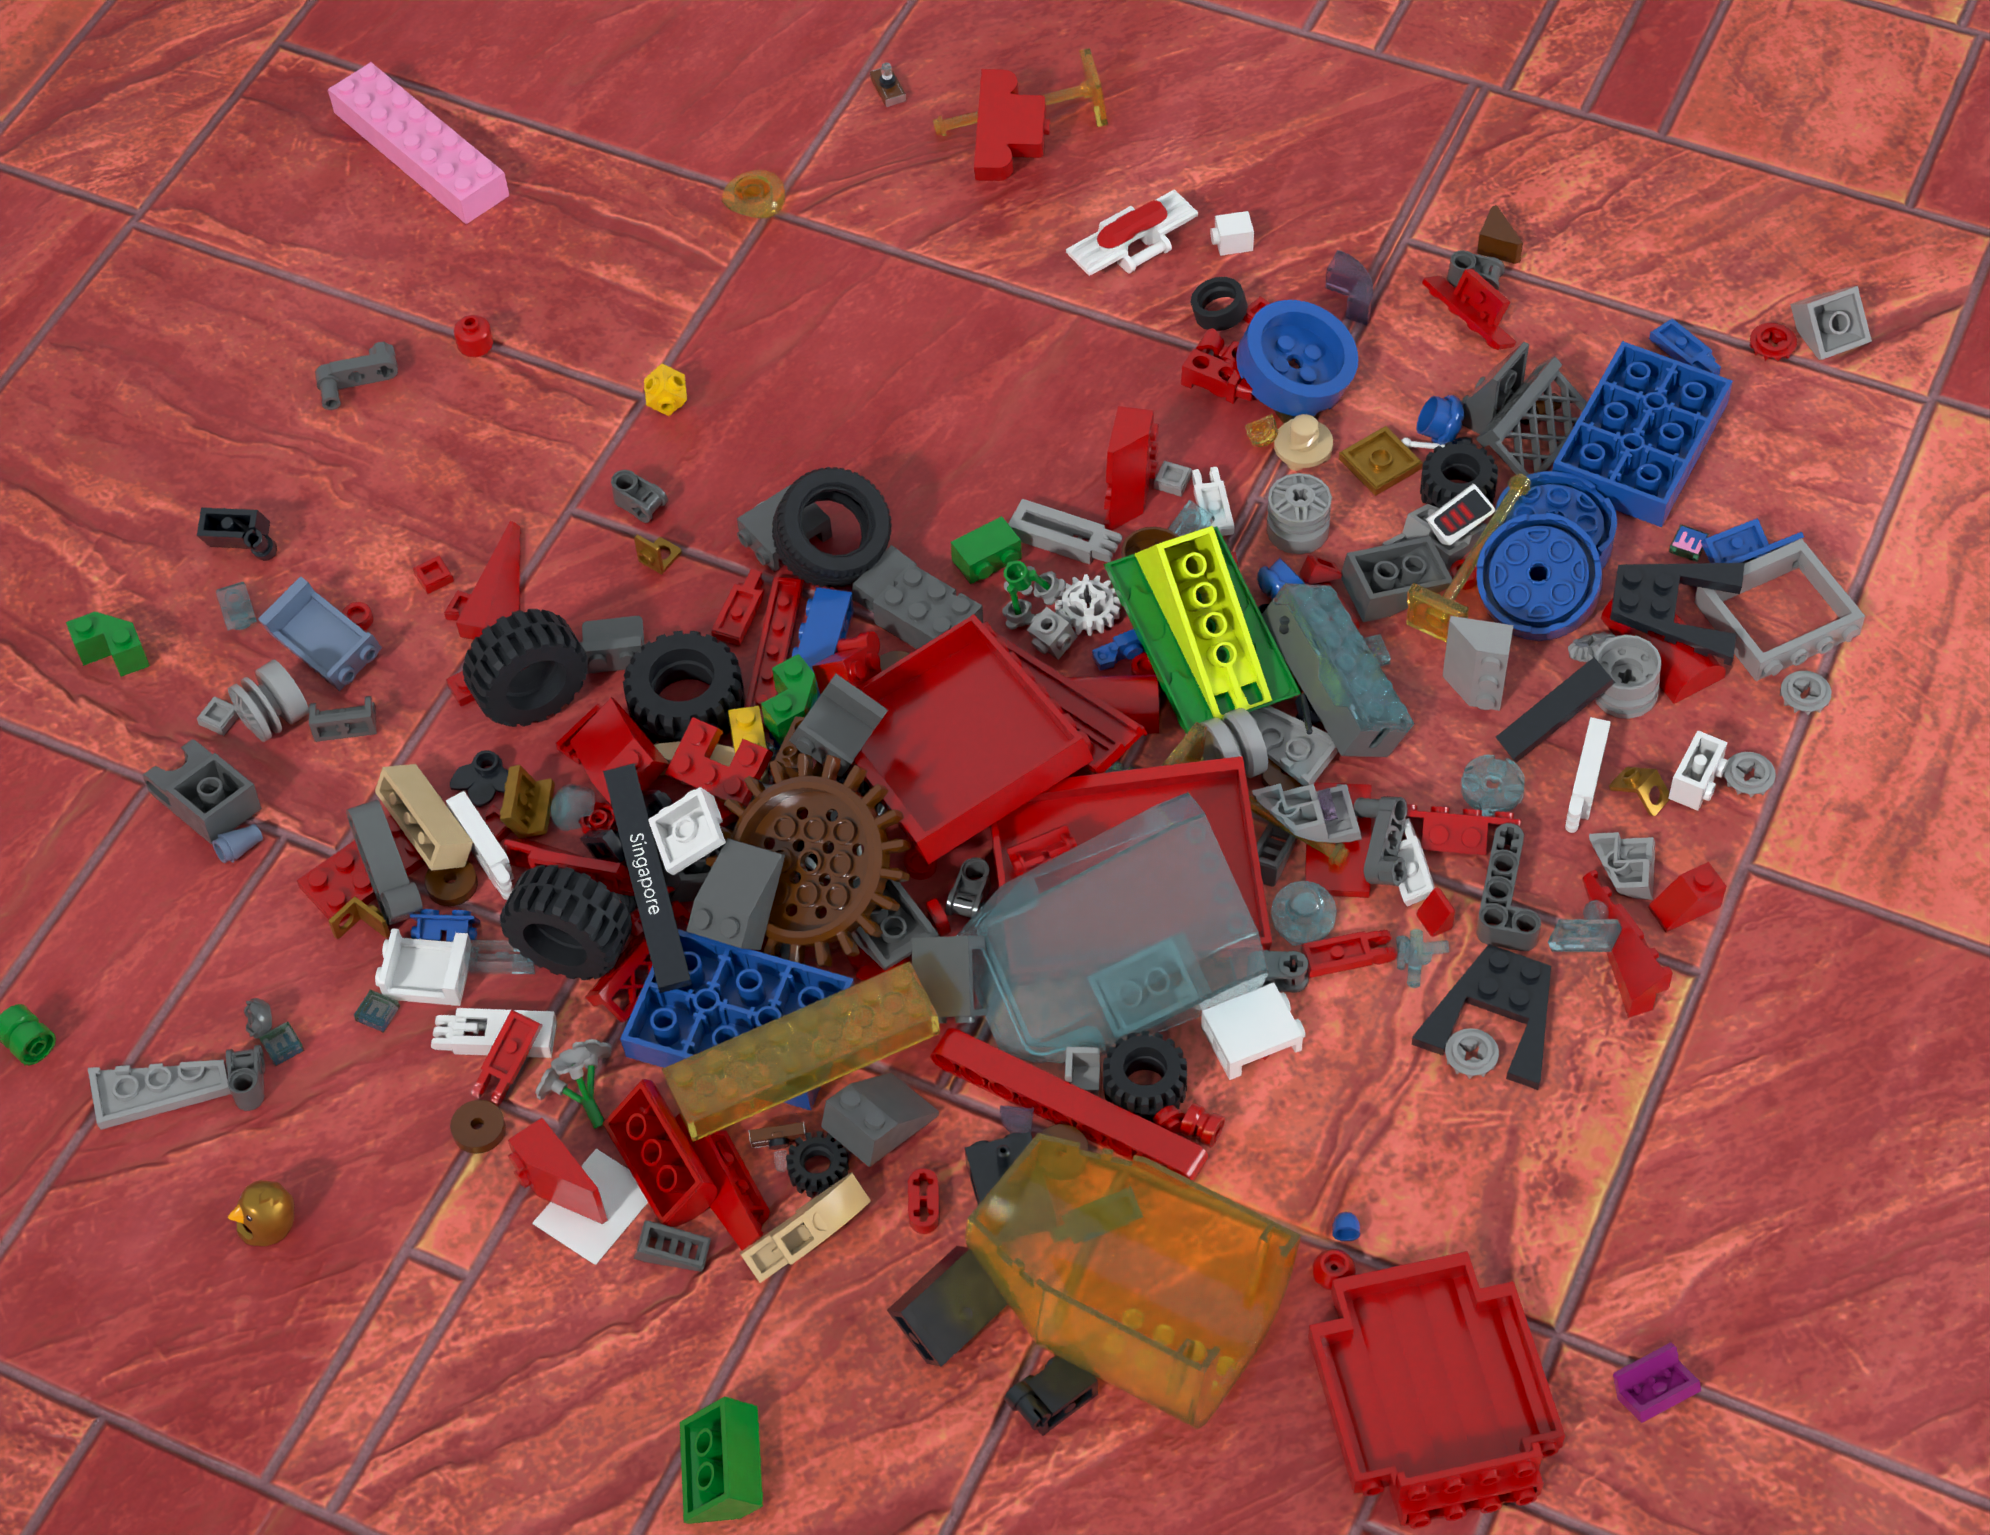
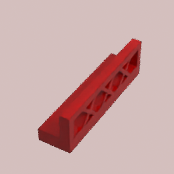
M678 901L671 902L675 921L680 917L688 925L691 914ZM644 931L636 936L620 954L611 972L602 976L585 996L593 1006L603 1004L620 1022H625L629 1018L644 984L635 985V970L638 966L648 965L649 974L652 968ZM619 989H628L629 1003L622 1010L612 1000V997Z

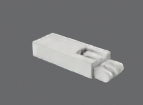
M1590 717L1565 829L1570 833L1578 830L1580 818L1589 820L1611 721Z
M464 791L447 799L446 803L449 810L473 841L471 851L501 896L508 900L513 890L511 880L514 879L508 856Z
M457 1008L456 1015H438L435 1019L437 1027H434L433 1030L435 1038L431 1041V1048L435 1050H449L459 1055L487 1056L511 1010ZM514 1010L543 1025L527 1057L552 1058L557 1027L554 1011ZM465 1031L473 1032L474 1035H478L479 1031H485V1036H465Z

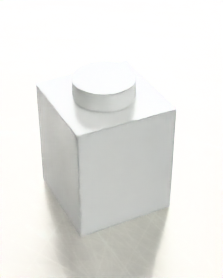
M1248 211L1215 216V228L1210 229L1212 244L1218 246L1220 256L1253 251L1254 230Z

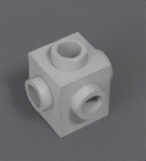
M1047 606L1041 613L1033 617L1030 627L1027 629L1033 639L1031 644L1041 653L1046 654L1048 652L1058 660L1078 636L1070 625L1072 620L1060 610L1055 613Z

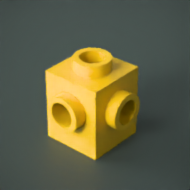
M660 364L644 379L646 406L667 416H670L674 411L682 407L687 401L685 374Z

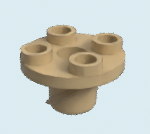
M1301 414L1290 419L1277 430L1274 437V449L1277 456L1290 469L1298 471L1328 461L1333 450V437L1330 430L1324 424L1318 422L1316 418L1308 414Z

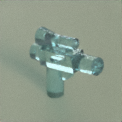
M1419 929L1410 931V939L1407 936L1396 937L1398 949L1397 969L1404 970L1405 963L1408 964L1407 985L1411 988L1420 986L1421 967L1431 962L1433 954L1449 953L1448 940L1423 942V931Z

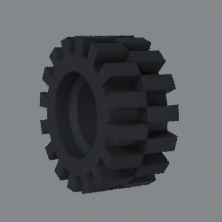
M817 1131V1137L813 1138L811 1132L805 1133V1141L798 1137L795 1140L796 1146L791 1144L789 1154L786 1156L787 1170L792 1186H796L797 1191L801 1194L806 1190L807 1197L813 1198L814 1192H818L819 1195L847 1176L849 1170L845 1147L839 1141H834V1137L829 1133L824 1138L823 1131ZM814 1156L827 1157L831 1162L830 1167L822 1173L808 1172L805 1169V1163Z

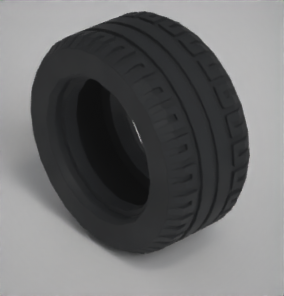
M818 468V470H812L799 477L784 494L773 517L772 538L780 560L783 561L782 563L785 566L787 565L789 571H792L795 576H799V579L805 580L806 583H812L814 586L819 585V587H845L854 583L862 574L876 565L886 551L891 538L892 523L890 521L892 519L889 515L890 510L887 508L888 504L884 502L885 498L880 494L881 492L876 489L874 484L870 483L871 481L864 479V476L844 468ZM817 501H833L844 505L855 515L860 524L862 538L859 548L843 555H831L817 549L809 542L803 532L801 520L803 509Z

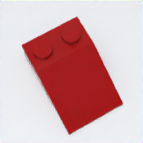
M612 697L570 740L591 782L610 805L612 804L603 771L635 764L641 791H645L670 764Z
M540 1118L508 1139L512 1151L508 1157L516 1169L514 1174L523 1188L530 1186L538 1197L600 1224L608 1221L598 1187L543 1118Z

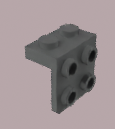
M640 616L593 620L582 624L583 642H580L588 658L587 674L625 670L631 664L630 659L636 652H642L644 628L643 620Z

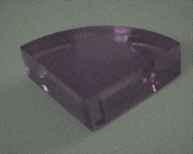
M1330 788L1319 790L1317 794L1324 820L1328 822L1338 819Z
M1000 1105L1001 1122L1010 1133L1019 1132L1022 1134L1031 1132L1032 1134L1034 1108Z

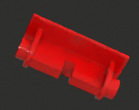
M1067 825L1006 849L1017 879L1078 855L1076 851L1078 848L1074 837H1071Z

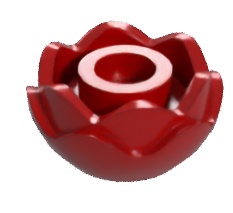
M594 802L587 806L581 812V818L578 821L579 827L584 834L590 830L612 829L614 832L617 828L613 808L606 803Z
M1339 1249L1325 1250L1313 1262V1277L1318 1284L1327 1290H1331L1332 1280L1356 1275L1353 1259L1349 1254ZM1335 1266L1337 1270H1332L1331 1267Z

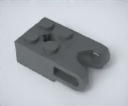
M194 739L180 747L184 751L186 762L181 768L165 771L154 766L142 774L148 791L210 844L218 839L219 834L232 831L262 809L254 784L216 753L212 754Z

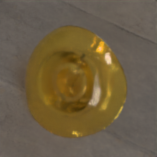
M761 169L751 170L736 176L727 184L723 191L722 202L727 208L736 213L755 218H769L782 209L785 202V189L781 179L776 174Z

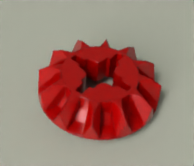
M1778 323L1761 324L1750 335V348L1754 349L1755 356L1763 355L1765 361L1768 358H1774L1777 362L1782 357L1789 359L1797 346V338L1794 332ZM1769 337H1771L1774 344H1777V347H1773L1771 343H1768Z

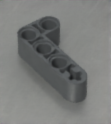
M378 799L346 809L351 831L387 925L410 919V914H420L423 905L419 891L414 882H409Z
M1505 823L1500 825L1495 831L1479 910L1476 935L1482 943L1487 945L1491 944L1517 951H1529L1537 945L1541 919L1534 911L1511 906L1524 833L1519 826ZM1510 845V851L1504 850V846ZM1520 929H1526V930H1529V932H1524V931H1521Z

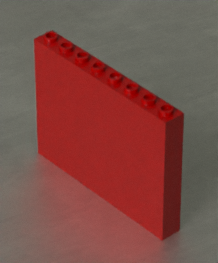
M975 614L856 687L888 711L854 758L852 766L856 765L867 770L864 781L870 789L876 784H880L889 790L880 802L887 811L895 809L902 812L904 818L897 824L928 865L1094 760L1088 749L1092 746V743L1084 730L1077 731V725L1069 713L1063 715L1064 712L1058 701L1054 697L1049 699L1050 696L1040 681L1035 684L1036 680L1029 668L1022 666L1014 651L1008 653L1009 649L1000 636L996 637L990 624L987 621L982 623Z
M1243 756L1067 777L990 825L1011 983L1018 982L1020 986L1037 984L1038 979L1051 978L1053 982L1069 980L1071 978L1070 975L1083 974L1085 978H1088L1161 941L1184 932L1199 963L1201 962L1200 959L1213 958L1216 962L1232 959L1233 955L1246 954L1247 956L1253 950L1270 951L1272 938ZM1067 825L1071 837L1073 836L1078 848L1076 851L1078 855L1017 879L1006 849Z

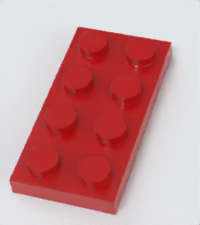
M390 815L386 819L406 874L409 876L426 864V862L392 815ZM355 840L296 880L299 888L328 920L354 896L366 905L376 899ZM350 913L346 914L341 919L339 924L350 917Z

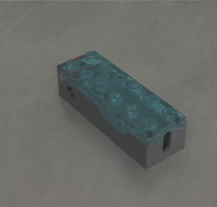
M1285 583L1263 612L1262 617L1279 651L1341 756L1388 757L1415 724L1407 712L1406 706L1399 699L1392 683L1385 676L1378 660L1371 653L1364 637L1359 633L1351 620L1350 614L1339 600L1336 591L1331 586Z

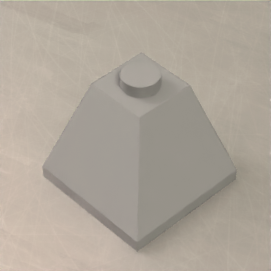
M1858 286L1814 295L1790 304L1797 332L1818 360L1872 342Z

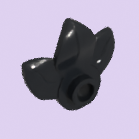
M484 750L475 755L471 764L461 766L456 770L450 781L451 790H468L472 804L475 807H482L492 801L496 791L505 793L508 770L503 767L499 755L493 751Z

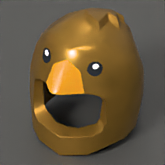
M255 1181L246 1186L238 1200L237 1206L228 1215V1218L237 1222V1234L246 1244L269 1246L284 1239L292 1227L294 1221V1200L279 1182ZM244 1225L251 1230L252 1234L246 1231Z

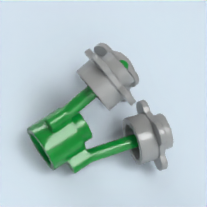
M1009 561L1004 569V578L1006 579L1004 589L1010 594L1012 601L1002 610L1003 615L1007 617L1006 627L1016 629L1026 624L1030 625L1031 620L1035 616L1030 611L1032 604L1029 601L1018 599L1017 592H1022L1023 595L1031 594L1033 591L1032 581H1035L1034 596L1043 598L1046 605H1052L1061 591L1065 589V580L1056 578V574L1053 571L1038 576L1034 567H1027L1021 561Z

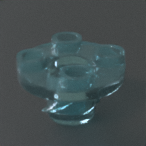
M1297 881L1283 887L1275 896L1271 908V919L1276 931L1288 943L1296 946L1324 939L1333 930L1337 915L1336 904L1331 894L1321 885L1309 881Z

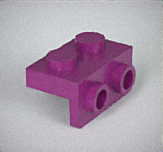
M1673 1343L1653 1351L1613 1374L1617 1399L1641 1423L1701 1392L1700 1380L1679 1361L1677 1347Z

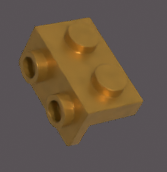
M521 765L509 767L507 781L505 782L503 805L500 810V820L519 839L547 833L555 782L551 778L535 781Z

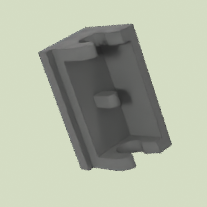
M891 545L883 553L876 565L862 574L853 583V601H857L863 607L873 612L872 602L889 584L894 586L893 580L910 563L915 566L917 564Z
M372 696L365 697V706L319 711L316 703L309 704V727L314 741L319 742L377 734L376 706L372 702Z

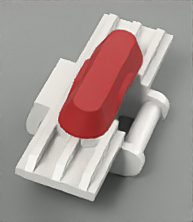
M1174 189L1136 210L1129 206L1100 222L1098 232L1067 248L1066 253L1089 276L1116 261L1127 273H1132L1138 265L1162 252L1167 253L1171 251L1172 245L1165 234L1197 217L1198 212ZM1137 239H1141L1149 246L1131 257L1128 255V245Z

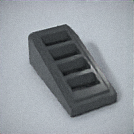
M1272 821L1269 822L1257 842V850L1263 884L1274 887L1299 836L1294 835L1284 825ZM1273 836V837H1276V838L1285 840L1286 842H1282V841L1273 839V838H1271V837Z
M645 1220L633 1259L702 1272L711 1238ZM650 1237L657 1239L655 1248L648 1247ZM664 1240L671 1241L668 1252L661 1251ZM678 1242L684 1243L681 1256L675 1254ZM691 1245L698 1246L695 1260L688 1258Z

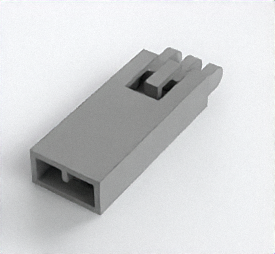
M1025 499L1021 500L1008 523L1022 543L1089 565L1094 558L1110 562L1113 558V553L1116 552L1118 545L1123 539L1121 534L1105 529V525Z

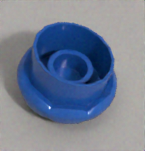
M1448 395L1444 398L1438 396L1429 398L1419 414L1416 427L1417 433L1431 437L1432 443L1445 445V443L1453 442L1462 429V421L1464 420V408L1461 400L1454 395Z
M1281 558L1269 569L1267 566H1263L1257 573L1260 589L1271 600H1276L1278 593L1289 585L1308 587Z

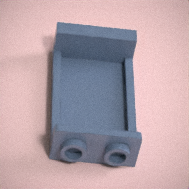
M301 576L258 618L270 635L338 691H341L347 684L351 683L356 674L367 663L373 661L377 653L382 649L370 632L366 633L316 593L309 582Z

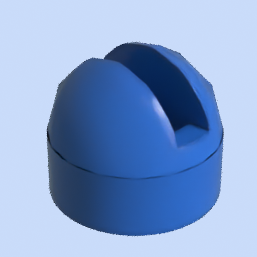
M1351 1212L1339 1213L1334 1218L1332 1224L1333 1237L1340 1241L1358 1239L1360 1237L1358 1218Z

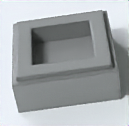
M1164 461L1154 480V489L1182 496L1192 476V469Z
M214 696L196 719L200 726L224 736L239 716L233 704Z

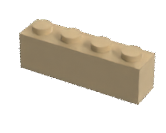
M410 764L383 767L375 793L431 871L465 867L469 853L472 850L473 841L418 766Z

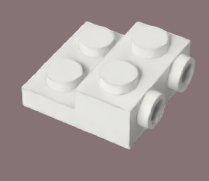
M701 787L688 792L685 797L661 809L658 814L648 819L665 869L672 875H675L726 843L719 825L723 820L715 798Z

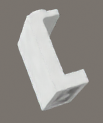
M392 928L389 939H385L383 943L382 954L384 960L382 967L377 968L375 975L376 986L380 987L383 998L385 1000L460 1006L473 955V947L468 933L455 932L453 942L403 938L399 929Z
M1275 983L1202 1010L1201 1028L1229 1080L1242 1075V1065L1292 1046L1295 1053L1302 1050V1042L1305 1037L1304 1027L1298 1018L1294 1020L1286 994L1284 992L1280 993Z

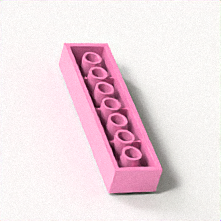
M372 62L328 89L332 107L337 116L465 224H468L509 196L505 173Z

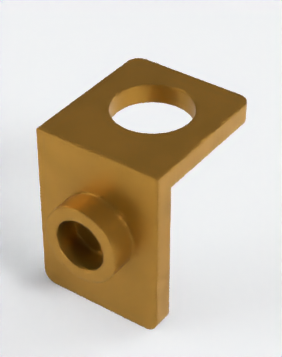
M638 534L634 537L638 561L661 575L682 554L681 548L662 537L657 538L654 543ZM661 548L668 549L671 552L668 558L662 560Z
M1626 767L1609 785L1611 791L1637 793L1650 816H1656L1670 800L1668 799L1670 792L1657 769ZM1653 786H1656L1660 792L1659 800L1655 804H1652L1649 799V793Z
M355 896L329 920L332 933L337 939H340L360 919L385 938L390 936L386 920L380 910L372 904L367 906ZM350 913L348 921L339 927L341 919Z

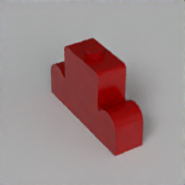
M981 69L974 157L975 180L1004 181L1013 173L1012 157L1041 158L1043 156L1045 135H1050V118H1046V102L1043 95H1019L1017 77L1013 72L1002 69Z

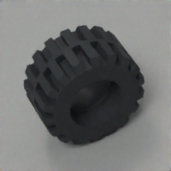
M1458 441L1457 444H1452V442L1445 443V447L1437 446L1434 448V453L1429 452L1426 456V461L1423 463L1420 486L1422 502L1441 508L1470 485L1475 484L1489 502L1493 504L1498 477L1497 464H1494L1495 459L1492 455L1487 456V450L1484 448L1478 449L1476 448L1477 445L1473 443L1465 445L1463 441ZM1450 480H1462L1468 483H1455Z
M1141 1031V1036H1136L1133 1032L1127 1034V1040L1118 1039L1115 1042V1048L1110 1047L1107 1051V1058H1104L1103 1090L1106 1101L1154 1123L1153 1117L1164 1107L1175 1105L1179 1109L1180 1103H1183L1187 1091L1186 1058H1183L1181 1048H1175V1042L1172 1039L1168 1038L1165 1041L1163 1040V1034L1157 1032L1155 1036H1149V1031ZM1140 1070H1150L1158 1073L1162 1079L1152 1085H1139L1129 1080L1128 1077Z

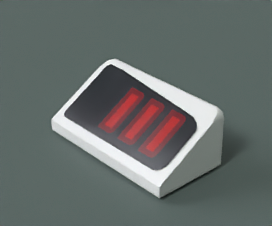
M1472 484L1426 518L1439 542L1449 546L1492 515L1496 510L1477 486Z

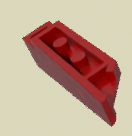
M505 839L503 843L511 866L529 869L540 865L545 867L548 865H558L559 868L563 869L568 867L574 869L577 873H585L591 876V879L596 882H602L610 892L614 891L618 894L635 896L628 868L621 863L587 858L529 839Z
M680 1112L675 1119L717 1188V1196L710 1205V1208L743 1251L763 1236L764 1232L761 1229L769 1217L770 1210L727 1131L712 1130L705 1112Z

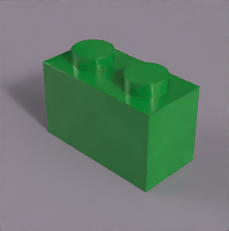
M1001 516L951 541L952 561L968 582L972 584L980 579H986L992 573L1006 567L1009 561L1020 560L1022 558L1021 539Z

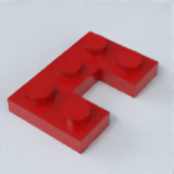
M692 717L665 774L696 789L701 787L721 800L731 799L741 802L747 808L753 794L748 789L744 779L751 776L761 780L773 752L742 739L729 767L711 760L710 757L723 731Z

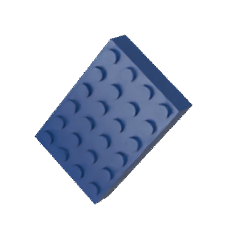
M1622 341L1556 457L1552 471L1574 474L1596 485V490L1605 499H1610L1616 511L1662 527L1728 405L1733 380Z
M678 929L692 985L659 993L652 965L620 1038L626 1057L811 1111L857 998L854 978L751 949H741Z

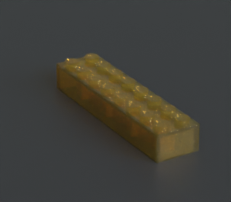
M907 962L667 1066L662 1071L669 1092L692 1142L940 1034L938 1015L910 962Z

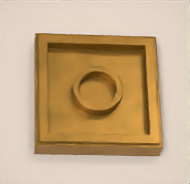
M1387 426L1339 452V460L1375 496L1422 469L1423 462Z

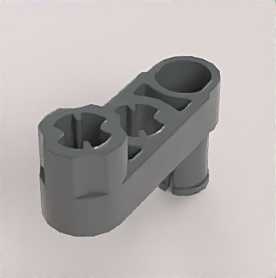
M386 342L375 343L369 349V355L330 362L329 364L319 366L315 370L317 388L321 391L322 406L327 410L337 409L341 405L339 389L389 380L398 373L395 348Z
M1383 796L1381 799L1359 797L1354 804L1355 815L1358 818H1376L1364 864V877L1370 884L1399 886L1405 881L1407 875L1405 860L1402 857H1397L1406 823V800L1402 797Z

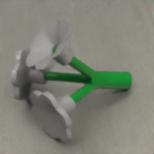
M595 1039L573 1043L572 1049L560 1053L559 1057L551 1062V1068L547 1069L543 1074L541 1082L535 1091L537 1098L543 1100L551 1091L560 1096L565 1094L582 1104L594 1129L603 1126L605 1119L594 1099L595 1069L598 1068V1059L610 1057L612 1045L606 1042L601 1043ZM584 1065L588 1069L587 1087L582 1077L584 1075L582 1069ZM569 1072L571 1078L576 1079L582 1096L567 1088L568 1084L559 1079L560 1075Z

